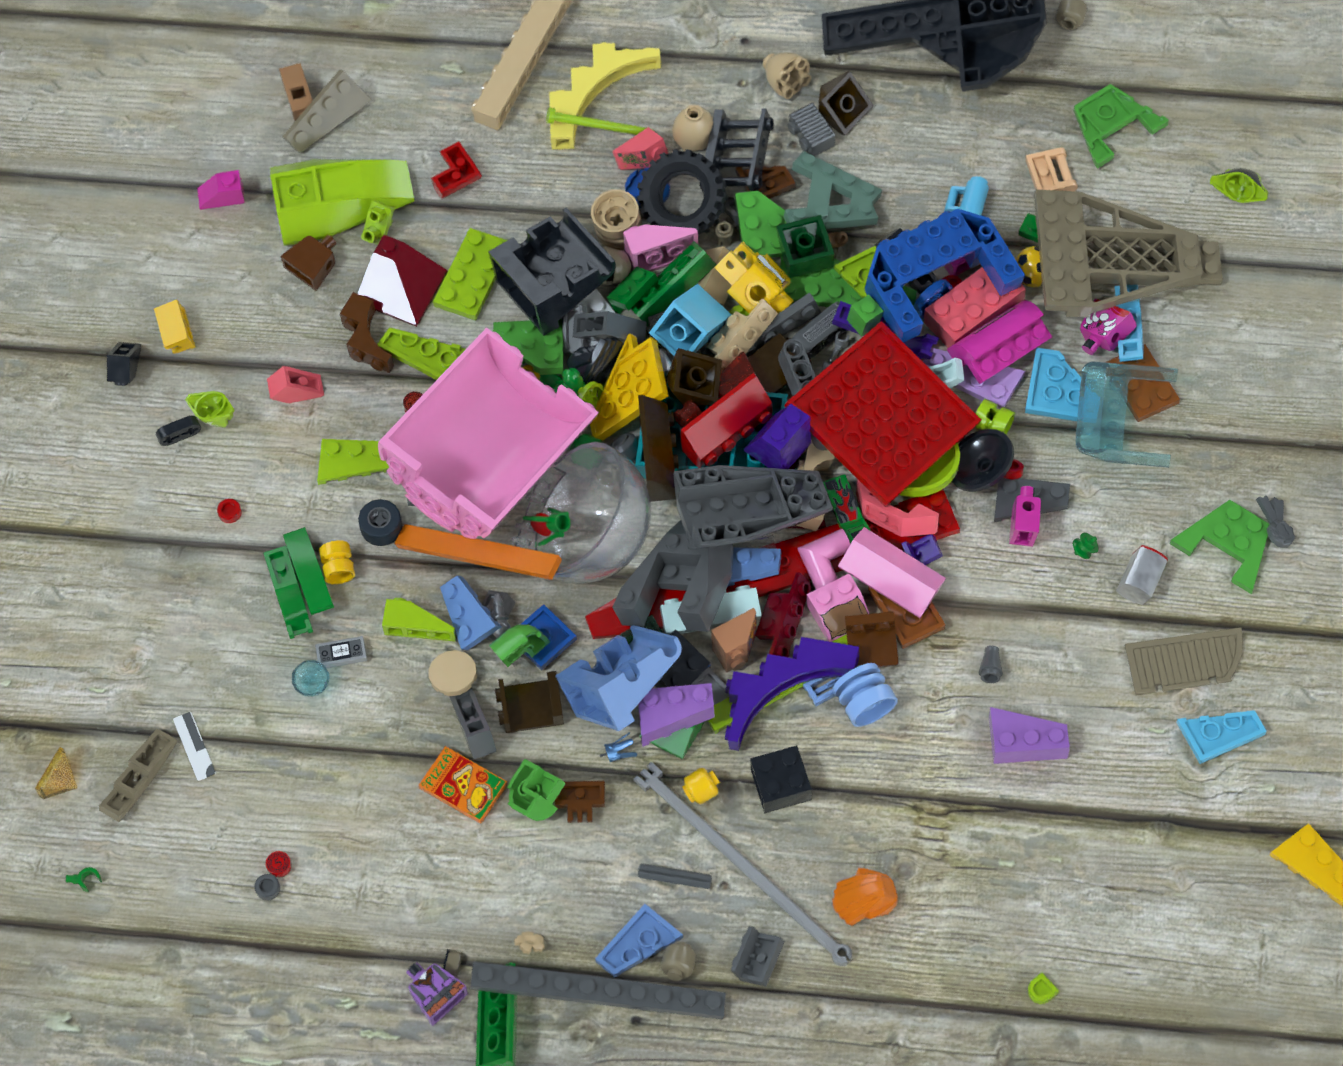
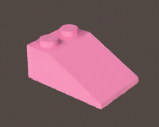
M642 225L631 227L623 232L624 248L631 260L632 271L637 266L651 272L667 267L693 241L698 244V231L696 228Z

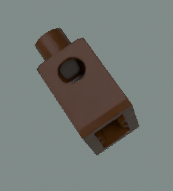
M328 234L320 242L312 236H306L281 255L283 267L317 291L335 265L334 253L331 250L337 245V242Z

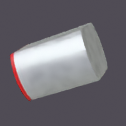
M1141 545L1133 552L1117 587V593L1127 600L1143 605L1152 597L1168 558L1154 548Z

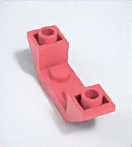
M857 479L856 497L863 518L901 537L928 535L937 532L939 513L921 504H918L909 513L890 504L885 507Z

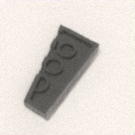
M808 293L780 312L744 357L753 355L777 334L780 333L783 336L821 314L811 293Z

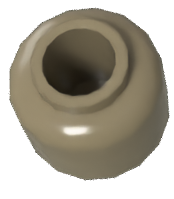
M1061 0L1056 13L1057 22L1066 30L1079 28L1084 23L1087 5L1083 0Z
M679 941L670 944L664 950L661 970L670 980L680 981L681 979H686L693 972L696 953L685 942Z

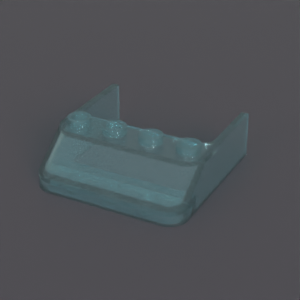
M1106 362L1087 363L1083 367L1081 374L1075 439L1077 450L1082 454L1111 463L1169 468L1171 455L1123 450L1126 404L1130 380L1143 379L1176 382L1178 369Z

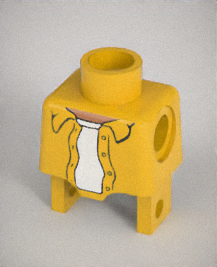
M744 242L734 251L731 250L714 267L732 285L727 293L749 314L761 299H764L778 314L794 302L784 291L790 285L791 279L768 254L754 253ZM740 251L746 253L745 259L739 256ZM728 261L734 266V268H730L728 266Z

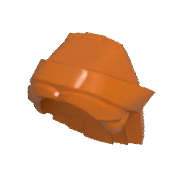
M858 868L854 877L837 882L834 898H832L835 912L850 926L864 918L872 919L885 916L898 903L897 891L893 880L888 875L866 868Z

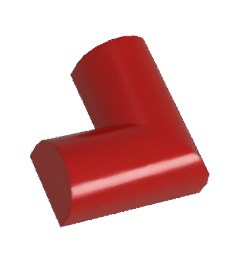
M460 141L440 151V155L449 169L431 178L435 191L443 199L482 178V174Z

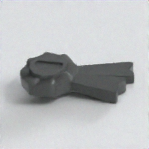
M1267 495L1263 498L1258 497L1256 501L1270 523L1267 527L1269 539L1277 547L1288 548L1295 540L1293 528L1283 520L1284 501L1278 500L1276 497L1269 501Z

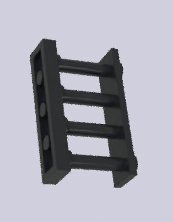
M762 108L760 120H730L724 109H715L713 126L710 131L705 157L719 171L723 167H750L748 177H722L727 186H747L750 192L759 191V188H762V171L770 131L774 128V120L770 117L766 108ZM731 129H758L756 139H726L727 133ZM727 148H754L752 158H723V153ZM700 182L699 186L704 194V190Z

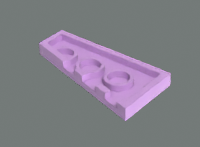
M931 348L930 352L933 353L931 359H924L923 362L929 367L947 362L952 357L947 351ZM966 364L963 366L964 381L954 387L981 401L988 399L996 403L998 409L1005 407L1025 376V371L1006 367L979 384Z

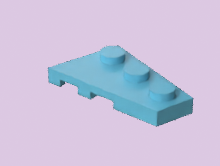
M1255 710L1226 713L1224 716L1209 717V715L1200 716L1197 719L1188 720L1180 718L1176 722L1199 764L1266 735L1267 732Z

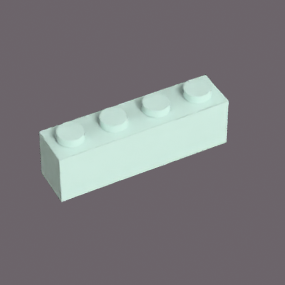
M750 585L736 587L734 592L726 593L725 591L710 629L716 628L752 608L756 610V620L761 619L762 615L756 588L750 589ZM675 598L664 601L665 604L660 606L664 633L669 635L675 629L680 634L695 632L686 630L677 613L681 604L679 599Z

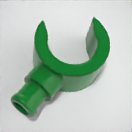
M87 867L82 869L79 874L66 875L65 881L66 883L79 884L83 891L89 893L83 883L84 879L89 875H94L102 883V878L95 868Z

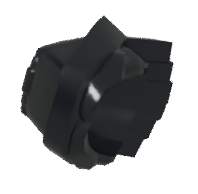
M600 338L596 346L580 347L571 353L566 362L568 369H577L580 376L583 377V382L586 384L592 381L601 383L610 376L624 344L615 338Z

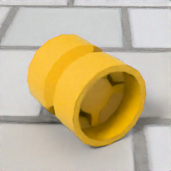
M342 540L331 541L319 548L326 583L343 584L355 577L354 565L349 559L352 555L348 542Z

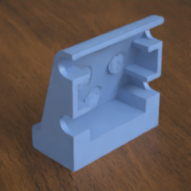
M632 625L630 629L633 633V640L630 644H628L625 637L617 635L593 651L596 657V665L593 668L590 667L588 661L580 659L557 674L556 678L575 716L616 731H620L635 720L631 714L632 710L679 658L682 647L678 638Z

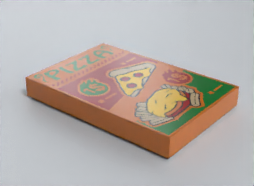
M445 746L418 786L424 792L482 824L508 783L501 777Z

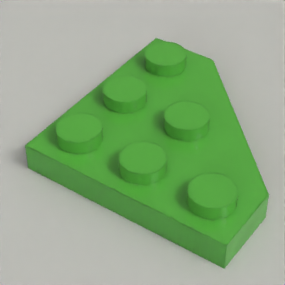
M759 191L735 193L741 241L754 253L768 254L771 258L781 257L782 253L776 226L786 224L784 219L785 210Z
M562 319L558 321L559 328L545 336L540 333L530 320L493 322V332L498 333L510 346H515L520 350L523 355L522 364H529L533 367V371L539 375L562 374L564 370Z

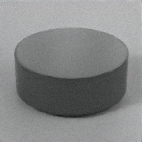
M264 874L257 878L254 889L260 899L272 900L278 896L280 884L274 875Z

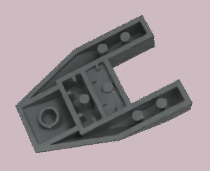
M680 520L663 536L621 587L612 607L621 624L644 627L660 589L684 590L686 592L677 613L686 630L709 632L732 576L733 544L704 548L691 546Z

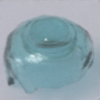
M316 660L303 661L292 672V685L303 696H317L329 684L328 670L324 664Z

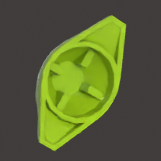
M221 392L190 393L185 399L195 416L211 426L225 428L228 425V420H231L234 416L233 412L235 410Z

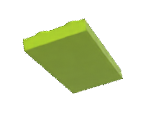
M469 228L433 301L434 307L476 321L496 281L488 251L507 240Z

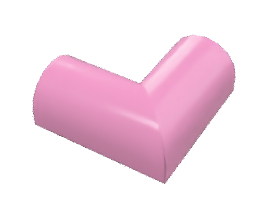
M843 529L797 548L816 590L838 579L830 560L844 555L850 546L849 539Z

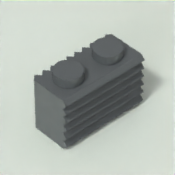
M810 103L789 114L788 129L792 135L798 136L800 139L799 144L803 151H808L809 154L815 156L835 146V133L828 126V123L814 103Z

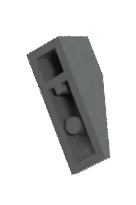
M471 687L461 695L449 696L473 759L497 752L491 730L473 688Z

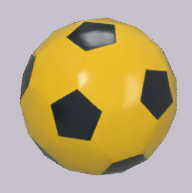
M1027 247L1015 259L1025 274L1022 284L1027 287H1041L1042 276L1039 247Z

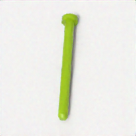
M550 107L546 114V123L549 124L557 121L637 135L646 129V127L555 112V108Z

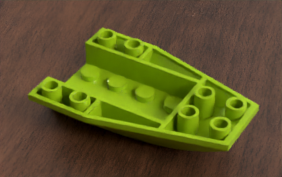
M312 159L270 167L271 183L284 246L297 244L306 236H312L316 240L323 239L327 234L334 236L366 222L371 201L374 199L384 205L393 207L394 210L415 201L407 161Z

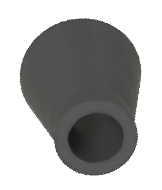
M992 645L985 647L978 672L981 680L985 683H997L1003 675L999 648Z

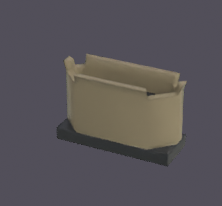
M447 949L443 969L451 975L458 977L463 957L461 954L463 952H454Z

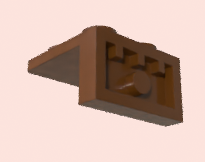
M894 611L845 616L848 645L859 647L857 667L867 663H875L878 667L897 666L899 664Z

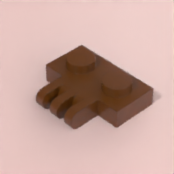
M564 781L566 784L555 799V807L567 808V823H573V814L577 813V823H583V813H587V823H592L593 808L605 807V781Z

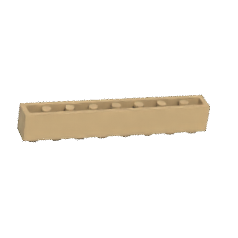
M532 0L531 9L528 14L525 13L523 15L518 31H514L509 47L503 50L501 61L498 65L494 66L489 82L484 83L481 91L482 94L479 99H475L471 111L473 112L474 122L499 131L573 0Z

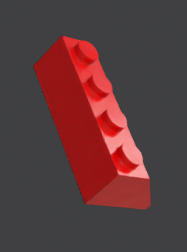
M754 373L681 429L682 452L698 468L713 465L721 454L731 451L740 439L750 436L754 428L759 424H765L772 417V402Z

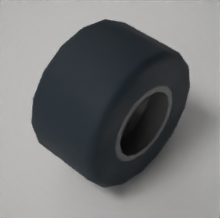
M377 499L365 504L360 510L358 517L359 527L362 536L367 542L376 546H385L396 541L403 525L400 511L395 504L389 500Z

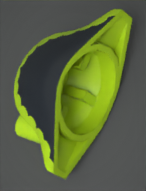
M1227 169L1224 173L1212 175L1210 178V184L1233 201L1248 203L1266 201L1268 198V191L1262 185L1260 175L1250 169Z

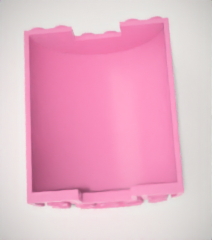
M487 327L378 442L380 458L383 461L386 460L389 466L387 473L395 484H401L407 492L405 496L421 512L440 526L451 532L457 529L464 537L476 539L477 536H482V538L489 536L599 413L592 404L580 399L572 389L566 388L561 384L557 389V393H555L553 388L537 380L532 372L526 371L521 367L523 355L520 350L515 346H510L498 333L492 332Z

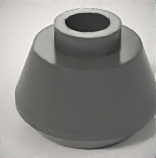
M629 433L619 436L610 445L609 456L621 463L627 462V464L635 461L638 450L636 436Z

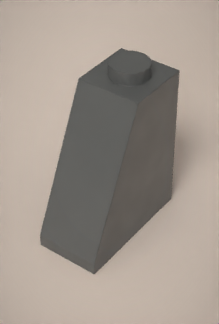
M609 311L574 314L572 337L599 341L600 338H615L624 344L627 336L631 333L637 337L638 343H643L645 341L647 322Z

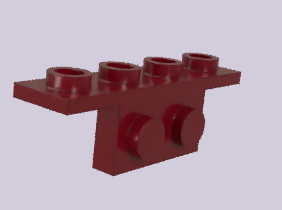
M796 572L789 593H769L755 636L759 640H773L769 652L771 655L789 657V652L804 612L807 594L810 593L812 586L800 572Z

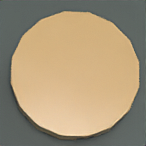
M457 650L446 651L438 655L431 662L428 670L429 680L434 690L446 696H457L467 692L472 687L474 680L476 681L477 667L472 657L465 652Z

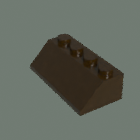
M638 395L648 502L675 500L674 469H679L678 454L673 455L672 448L677 447L675 433H670V427L674 426L673 412L668 413L667 403L645 395Z

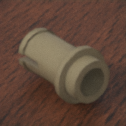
M725 221L720 222L715 228V233L718 236L717 243L721 247L723 242V246L727 248L732 244L733 226Z

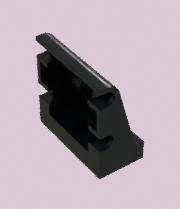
M567 208L563 209L564 216L560 222L556 223L550 216L527 229V238L523 243L519 244L513 237L488 251L496 282L543 336L559 328L558 321L612 276L616 269L615 260Z

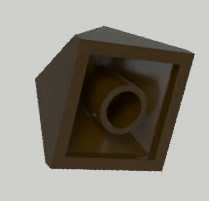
M850 71L820 86L818 110L828 125L842 135H846L874 106Z
M681 348L677 349L665 380L672 393L684 407L712 405L718 401L722 360Z

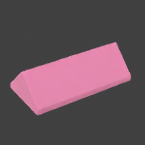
M865 527L853 539L838 566L918 618L922 617L946 580L939 573Z

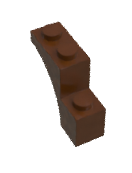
M353 292L340 312L342 325L347 330L354 332L346 344L349 356L356 362L363 361L370 364L377 371L383 370L390 373L394 367L392 355L381 349L370 334L371 322L376 312L374 302Z

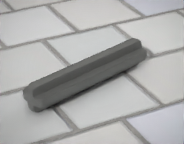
M643 863L640 864L638 869V877L642 879L710 889L712 883V876L710 874Z

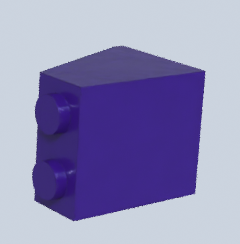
M789 404L772 416L744 448V451L768 468L789 469L811 444L810 416L794 405Z

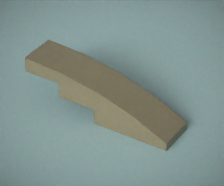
M156 729L128 760V767L114 782V789L101 802L99 811L120 822L159 772L177 744V739Z

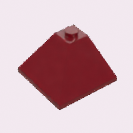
M383 235L373 252L358 294L373 300L375 311L417 327L448 271L408 244Z

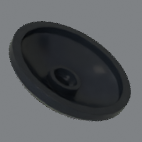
M984 429L964 438L958 444L960 462L957 474L952 482L959 489L968 492L985 490L998 483L1006 475L1014 459V446L1009 437L996 429Z

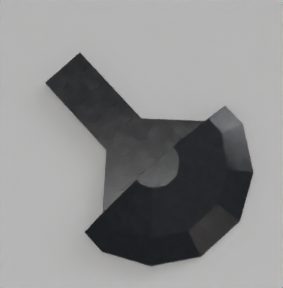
M903 0L821 13L825 56L914 42L960 72L962 92L988 88L1025 62L1047 24L1045 0Z

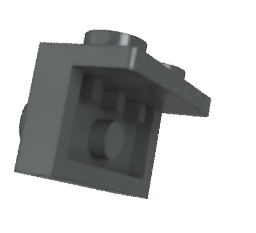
M749 926L746 934L742 937L739 951L733 959L731 971L742 982L767 987L785 941L778 936L760 933L755 927Z

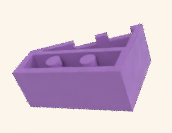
M990 707L989 726L994 764L1068 759L1070 745L1067 724Z

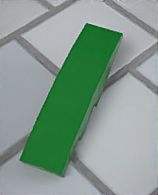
M303 527L283 534L311 615L334 608L306 528Z

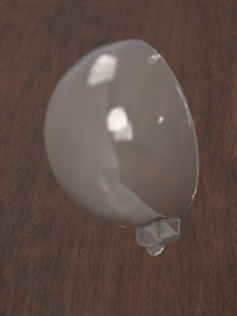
M599 442L582 444L570 450L556 461L533 486V492L527 493L525 497L529 501L525 516H535L536 513H544L550 516L552 513L547 511L548 507L569 513L571 525L564 532V537L556 538L546 545H542L541 541L549 536L538 534L532 528L531 521L523 520L522 523H516L515 529L519 533L518 536H513L510 541L516 547L559 555L562 561L553 577L554 580L573 584L604 580L626 567L637 556L644 545L650 528L652 509L647 484L635 464L614 447Z

